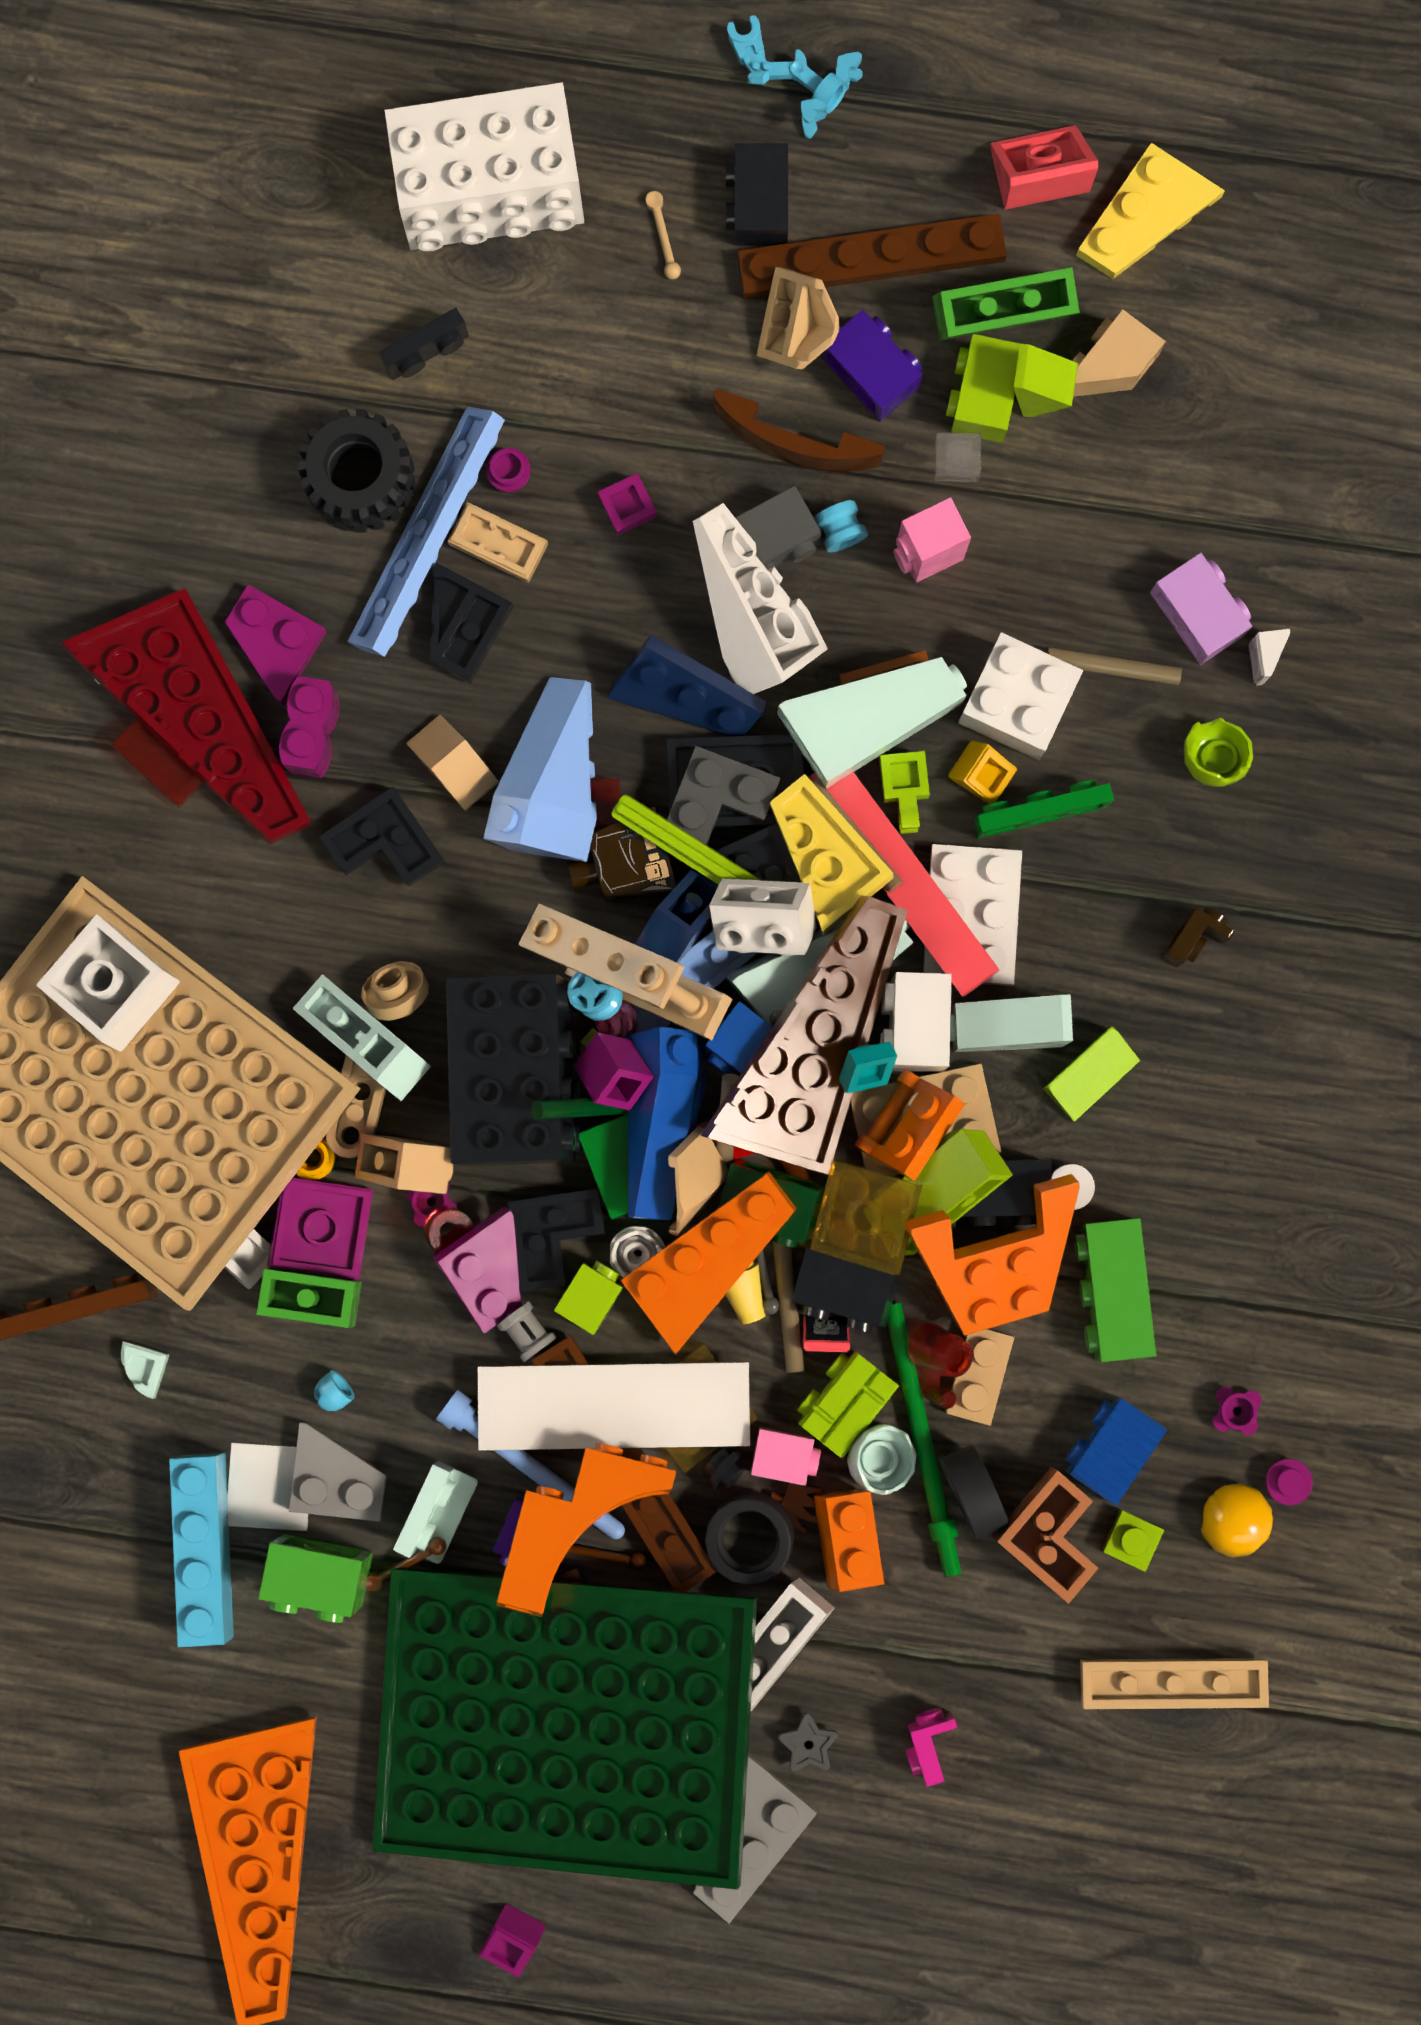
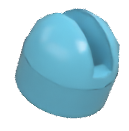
M331 1370L316 1384L314 1397L323 1410L337 1411L354 1399V1393L347 1381L339 1373Z

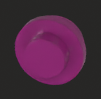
M502 448L490 456L486 466V473L489 482L495 489L505 493H513L521 490L528 483L531 467L528 458L520 450Z
M1282 1459L1275 1462L1269 1468L1265 1482L1268 1493L1275 1501L1284 1505H1297L1303 1502L1312 1490L1313 1479L1309 1469L1303 1463L1294 1459Z

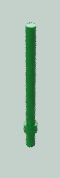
M902 1303L892 1304L887 1324L932 1521L927 1523L931 1542H936L943 1575L944 1577H952L962 1574L954 1540L955 1537H958L955 1519L949 1518Z

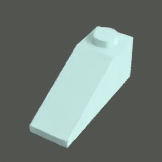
M323 974L293 1007V1010L400 1101L404 1099L431 1067Z

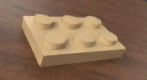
M982 1064L919 1077L955 1095L965 1103V1106L946 1134L957 1128L984 1130L998 1153H1001ZM898 1082L875 1087L868 1091L853 1092L850 1105L857 1137L860 1134H867L898 1087ZM914 1094V1096L902 1112L901 1116L899 1117V1119L897 1120V1122L895 1123V1125L893 1126V1128L881 1144L882 1146L885 1145L887 1139L893 1133V1131L895 1130V1128L897 1127V1125L899 1124V1122L911 1106L914 1098L917 1096L916 1094ZM861 1151L866 1177L869 1181L900 1175V1173Z

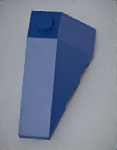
M657 1027L627 1035V1039L633 1040L654 1075L631 1110H628V1218L667 1221L672 1219L676 1204L675 1168L668 1165V1157L696 1128L706 1090V1042L700 1035L689 1030Z

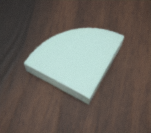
M123 1341L121 1361L129 1380L141 1394L152 1399L156 1398L170 1354Z

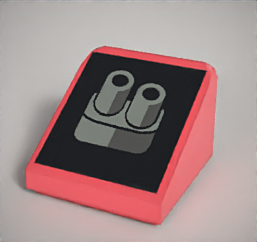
M804 1315L802 1348L805 1351L847 1352V1350H850L849 1327L845 1326L847 1317L829 1315L828 1321Z

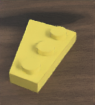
M805 774L770 802L771 810L802 883H810L814 913L823 935L847 917L860 896H873L893 879V872Z

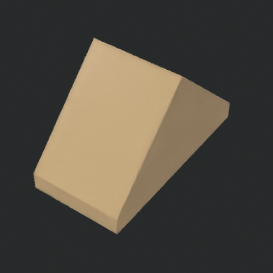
M441 715L437 716L406 743L464 811L468 810L499 783L469 743Z

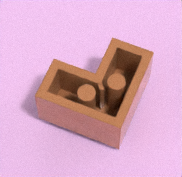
M1050 1467L1008 1517L1009 1525L997 1530L992 1537L1068 1604L1098 1570L1094 1563L1064 1538V1535L1093 1501L1058 1470Z

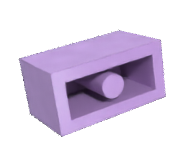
M1202 553L1156 582L1150 592L1200 665L1244 637L1252 628L1249 622L1251 614L1247 606L1239 597L1233 598L1224 586L1226 580L1219 566L1213 560L1207 561Z

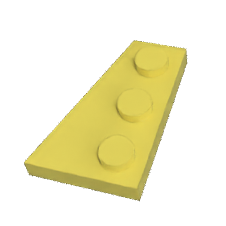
M1151 143L1079 247L1076 256L1111 279H1114L1154 249L1156 244L1176 229L1182 228L1191 221L1192 217L1208 205L1211 206L1222 198L1225 190Z

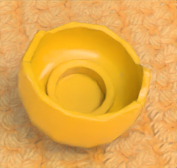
M1242 1483L1224 1485L1217 1489L1213 1495L1209 1496L1204 1505L1201 1532L1215 1552L1231 1558L1248 1556L1268 1540L1273 1523L1272 1509L1259 1490Z

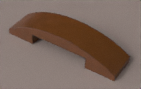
M717 388L715 390L713 410L719 418L744 441L774 458L804 468L831 472L863 471L878 468L882 464L886 448L884 445L843 432L838 448L756 421L758 417V402Z

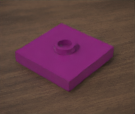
M292 1178L277 1199L267 1267L359 1280L373 1190Z

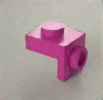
M936 1708L917 1714L915 1716L916 1722L907 1725L914 1746L905 1749L913 1777L922 1774L927 1787L945 1782L931 1736L957 1728L952 1712L943 1714L941 1708Z

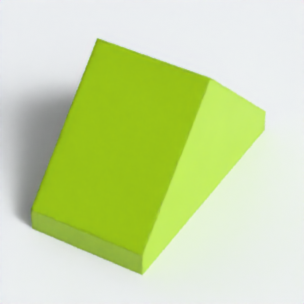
M1020 344L1013 388L1023 417H1035L1072 407L1078 363L1029 344Z

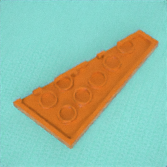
M317 1716L196 1744L179 1750L237 2025H260L284 2019L287 2014Z

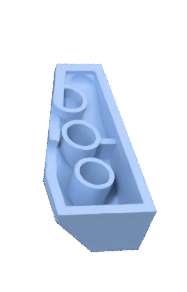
M549 678L493 795L483 839L514 852L587 862L597 819L596 803L591 801L590 779L595 777L594 763L589 761V738L593 735L591 683L584 680Z

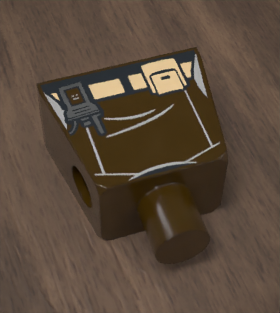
M655 806L649 808V809L653 810L654 812H656ZM621 822L614 823L593 833L590 845L593 856L588 857L587 862L573 861L567 863L573 888L577 889L600 883L605 902L667 897L676 887L668 853Z

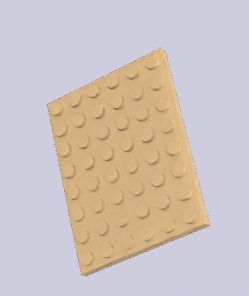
M82 876L0 981V1162L183 1309L191 1311L361 1088ZM96 914L115 925L181 981L122 1052L102 1043L36 986Z

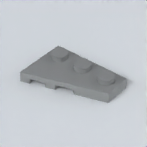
M749 1753L741 1886L735 1890L695 1885L693 1889L695 1896L729 1924L817 1814V1810Z

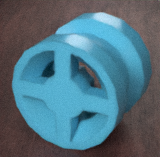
M848 500L824 509L814 517L818 527L823 529L825 533L824 545L827 552L831 553L846 549L868 536L865 525L860 524L856 517L858 507L855 501Z
M579 972L572 976L568 984L567 995L569 1002L574 1008L594 1021H604L613 1017L622 1005V991ZM604 992V995H602L596 1003L595 999L598 997L599 993Z

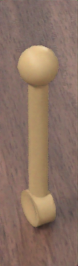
M652 191L646 196V206L649 210L653 211L666 262L664 274L668 279L675 280L680 276L681 268L674 261L661 211L663 196L657 191Z

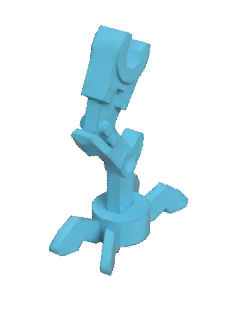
M755 15L750 16L751 31L746 35L738 34L734 23H728L729 42L740 65L744 64L750 73L747 76L748 84L765 85L768 80L793 79L814 93L812 99L801 101L802 127L806 139H811L817 131L816 122L824 119L828 113L838 106L849 89L850 81L857 82L863 76L862 70L858 68L862 61V54L860 52L846 53L838 56L836 75L830 73L824 79L807 67L806 57L799 49L795 52V61L768 62L765 59L759 19Z

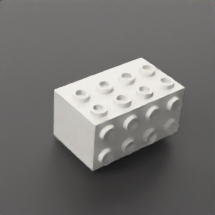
M563 82L385 110L399 210L410 250L435 251L442 248L443 245L461 242L473 245L482 243L487 238L505 235L519 238L530 234L531 231L550 228L555 231H564L574 227L576 224L584 223L579 179Z

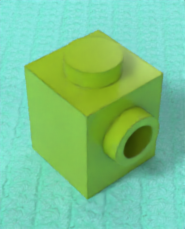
M596 1261L593 1267L583 1263L554 1311L594 1335L624 1288L616 1283L620 1274L599 1261Z

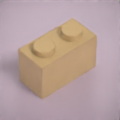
M361 1133L355 1173L356 1179L395 1189L446 1194L448 1182L453 1174L450 1147L409 1138Z

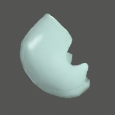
M876 1424L865 1429L848 1451L847 1464L851 1476L863 1489L879 1495H888L904 1487L914 1474L916 1452L906 1432L892 1425Z

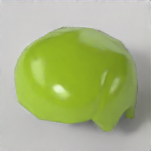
M1217 718L1203 724L1197 722L1193 725L1185 739V765L1192 777L1204 785L1223 787L1233 784L1245 777L1253 761L1252 741L1241 727L1227 721L1225 722L1222 718Z

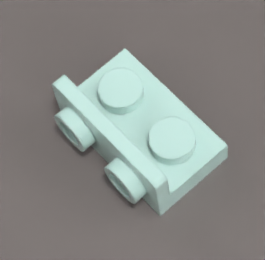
M440 1461L435 1462L428 1473L393 1550L410 1558L420 1550L425 1551L431 1539L440 1537L446 1542L445 1552L438 1556L432 1554L426 1558L434 1563H440L477 1487L478 1480Z

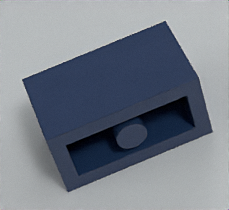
M692 868L655 909L636 940L635 945L679 963L712 924L709 905L719 885Z

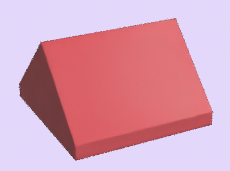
M1076 125L990 143L1004 210L1091 191L1098 171V159Z

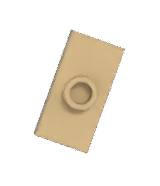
M469 502L466 503L447 541L450 546L526 583L530 582L548 546L546 539Z

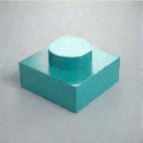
M890 1042L872 1046L861 1045L854 1050L848 1051L839 1077V1082L846 1094L888 1084L898 1056Z

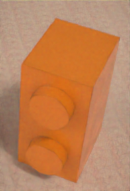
M856 1488L814 1495L827 1588L844 1592L884 1585L871 1491Z

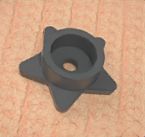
M806 1712L795 1730L778 1735V1739L791 1751L790 1770L796 1772L809 1764L825 1771L829 1770L830 1763L827 1749L837 1739L838 1732L836 1730L821 1729L817 1726L812 1715ZM808 1740L813 1742L811 1749H807L804 1746Z

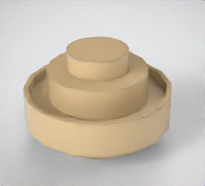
M398 961L379 968L368 977L362 987L361 998L369 1013L378 1020L390 1021L405 1018L414 1013L423 1004L429 992V983L420 966L413 962Z

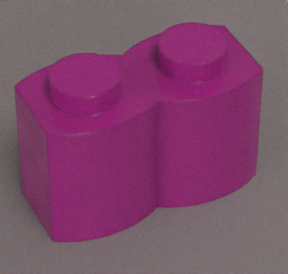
M298 676L292 683L288 693L287 711L290 721L285 726L280 738L279 755L282 765L290 774L321 779L327 772L331 762L332 744L329 734L333 731L338 721L340 711L339 697L330 681Z

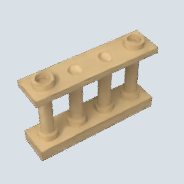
M538 904L518 944L529 951L568 967L565 974L572 978L573 975L579 972L618 989L623 993L622 1001L711 1041L732 1001L724 993L682 976L681 974L685 967L681 964L542 904Z

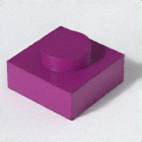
M638 473L597 492L598 498L617 536L657 517V511Z

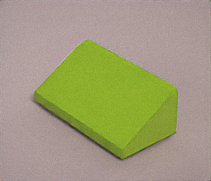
M1111 1026L1048 1083L1043 1090L1075 1122L1140 1060L1119 1032Z

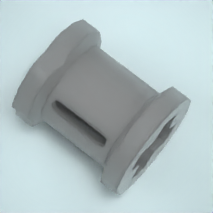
M530 1302L521 1306L497 1325L500 1331H506L520 1349L522 1352L520 1358L523 1362H526L556 1339L553 1332L547 1333L531 1312L533 1306Z

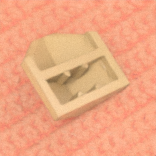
M775 267L756 356L802 370L833 345L839 332V316L821 279L785 268Z
M697 1127L668 1157V1165L675 1168L677 1217L676 1221L669 1227V1233L675 1236H679L706 1208L726 1181L729 1172L712 1139L700 1136L705 1129L702 1127Z

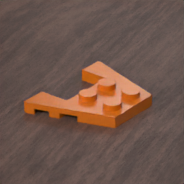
M1072 1174L1033 1184L1037 1221L1035 1227L959 1249H953L951 1220L944 1210L904 1221L909 1236L913 1239L920 1257L930 1271L939 1293L957 1327L964 1336L1049 1311L1080 1189L1079 1181Z

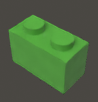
M267 1268L263 1270L256 1315L352 1328L356 1325L362 1282Z

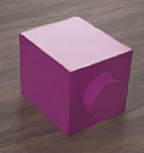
M599 1032L595 1034L573 1066L594 1103L625 1110H631L654 1077L633 1040Z

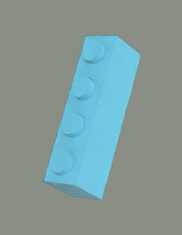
M225 1453L179 1455L169 1459L178 1647L224 1645L234 1637Z

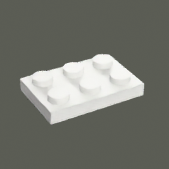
M932 844L929 875L1000 969L999 972L982 984L1013 986L1022 850ZM924 947L923 973L945 974L928 949Z

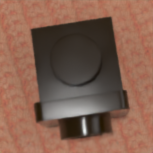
M1205 907L1203 911L1195 908L1188 912L1161 959L1174 967L1184 964L1186 960L1193 963L1207 941L1201 936L1203 932L1218 942L1225 943L1231 939L1235 931L1226 926L1228 919L1217 911Z

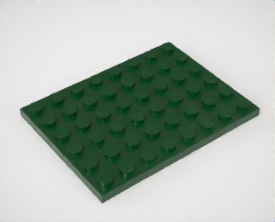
M409 1568L391 1569L372 1852L735 1890L741 1886L757 1611L756 1597L552 1581L543 1615L539 1617L496 1605L504 1576Z

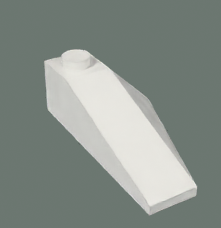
M724 503L714 507L693 521L722 658L732 680L737 685L755 694L784 682L828 649L807 607L799 598L792 601L779 585L783 577L776 568L772 567L767 570L756 556V543Z

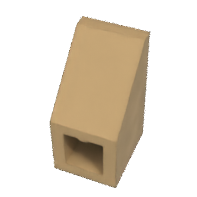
M1122 310L1114 321L1107 317L1092 336L1091 340L1096 344L1087 356L1079 352L1072 360L1078 363L1073 397L1132 390L1159 356L1166 341L1125 310Z

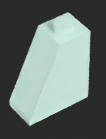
M1071 994L955 1003L952 1006L950 1042H953L954 1052L1062 1048L1073 1041Z

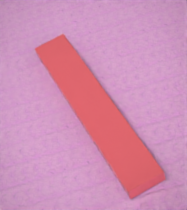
M815 773L808 777L812 782L817 779L819 780ZM855 773L849 774L827 788V791L903 880L901 886L891 893L884 886L882 888L895 906L908 910L905 918L945 974H952L951 982L961 996L965 997L999 972L1000 969Z

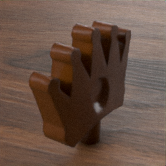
M787 1482L783 1496L774 1491L769 1495L783 1505L792 1519L793 1528L800 1531L801 1534H805L807 1530L800 1524L797 1518L810 1521L811 1523L816 1522L815 1516L811 1515L804 1507L815 1508L814 1500L807 1494H821L822 1490L820 1487Z

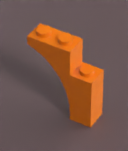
M596 1443L595 1450L586 1447L571 1502L562 1500L564 1492L549 1487L537 1486L536 1492L526 1490L496 1605L542 1617L553 1577L564 1556L579 1536L602 1516L621 1505L649 1496L669 1494L673 1487L676 1471L667 1469L668 1461L661 1458L641 1455L640 1461L622 1457L623 1450L618 1447Z

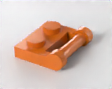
M903 1069L896 1080L899 1083L898 1087L867 1134H860L854 1146L869 1157L915 1181L965 1106V1103L955 1095ZM914 1094H916L917 1096L914 1098L911 1106L909 1107V1109L907 1110V1112L905 1113V1115L903 1116V1118L901 1119L893 1133L889 1136L885 1145L882 1146L881 1144L883 1143V1141L885 1140V1138L887 1137V1135L889 1134V1132L901 1116L902 1112L904 1111V1109L906 1108Z

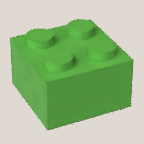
M283 1534L269 1544L258 1599L269 1601V1609L296 1614L298 1608L315 1610V1618L342 1623L344 1617L351 1618L363 1606L366 1581L370 1572L373 1551Z

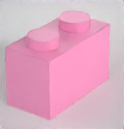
M951 497L901 522L898 538H896L898 548L894 549L893 552L901 571L904 574L910 572L915 583L964 560L971 536Z

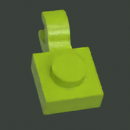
M925 751L880 755L879 763L884 803L897 802L900 834L918 833L920 823L917 800L929 799L930 796Z

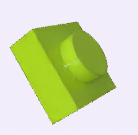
M1120 1509L1101 1551L1146 1572L1164 1530Z

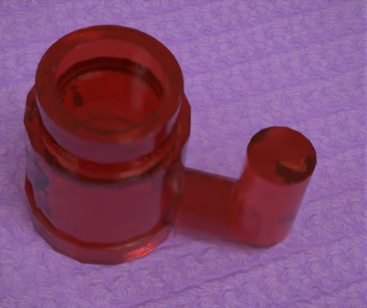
M926 1323L919 1326L913 1332L908 1345L909 1357L914 1364L923 1368L922 1394L924 1398L945 1409H950L956 1403V1395L954 1392L940 1386V1375L959 1377L965 1374L972 1364L973 1351L970 1345L959 1335L937 1324Z

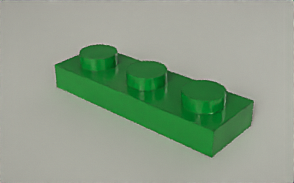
M1087 780L1071 785V793L1053 796L1052 790H1046L1027 796V803L1010 807L1009 801H1000L982 807L983 814L977 815L974 820L978 839L1108 808L1114 801L1110 783L1097 786L1096 780Z

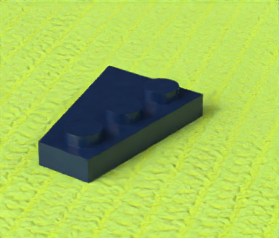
M651 634L612 684L607 695L609 699L730 736H745L761 717L767 703Z

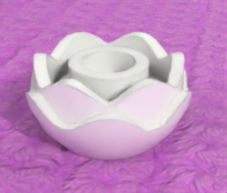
M644 1226L625 1228L613 1238L610 1244L611 1267L615 1272L624 1277L665 1247L664 1242L650 1228ZM636 1249L641 1250L642 1255L636 1256L634 1254V1251Z

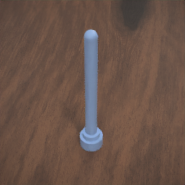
M457 1390L436 1420L449 1430L452 1427L460 1432L462 1429H465L478 1439V1416L474 1414L477 1409L470 1405L472 1401L470 1398ZM493 1450L540 1486L564 1492L562 1500L571 1502L575 1488L524 1450ZM609 1513L593 1523L595 1527L612 1539H620L625 1533L624 1525Z

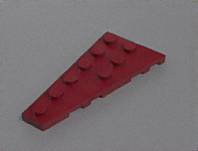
M186 588L62 642V648L269 845L310 826L311 820Z

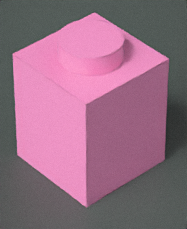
M759 1426L750 1471L751 1475L806 1486L808 1475L816 1477L821 1449L813 1448V1437Z

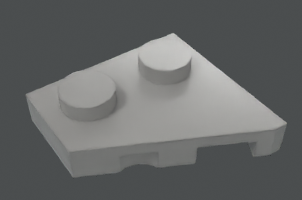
M300 1422L289 1512L380 1522L383 1514L387 1474L371 1463L362 1460L342 1444L336 1443L315 1429L310 1423Z

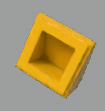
M971 741L955 763L948 777L986 803L992 804L996 803L1014 776L1017 768L990 745Z

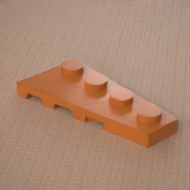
M768 1171L624 1276L621 1282L676 1354L794 1213L796 1207Z

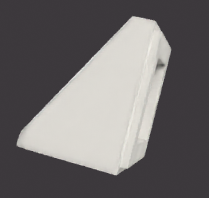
M1290 629L1258 632L1248 644L1253 680L1256 686L1263 685L1273 674L1290 635Z

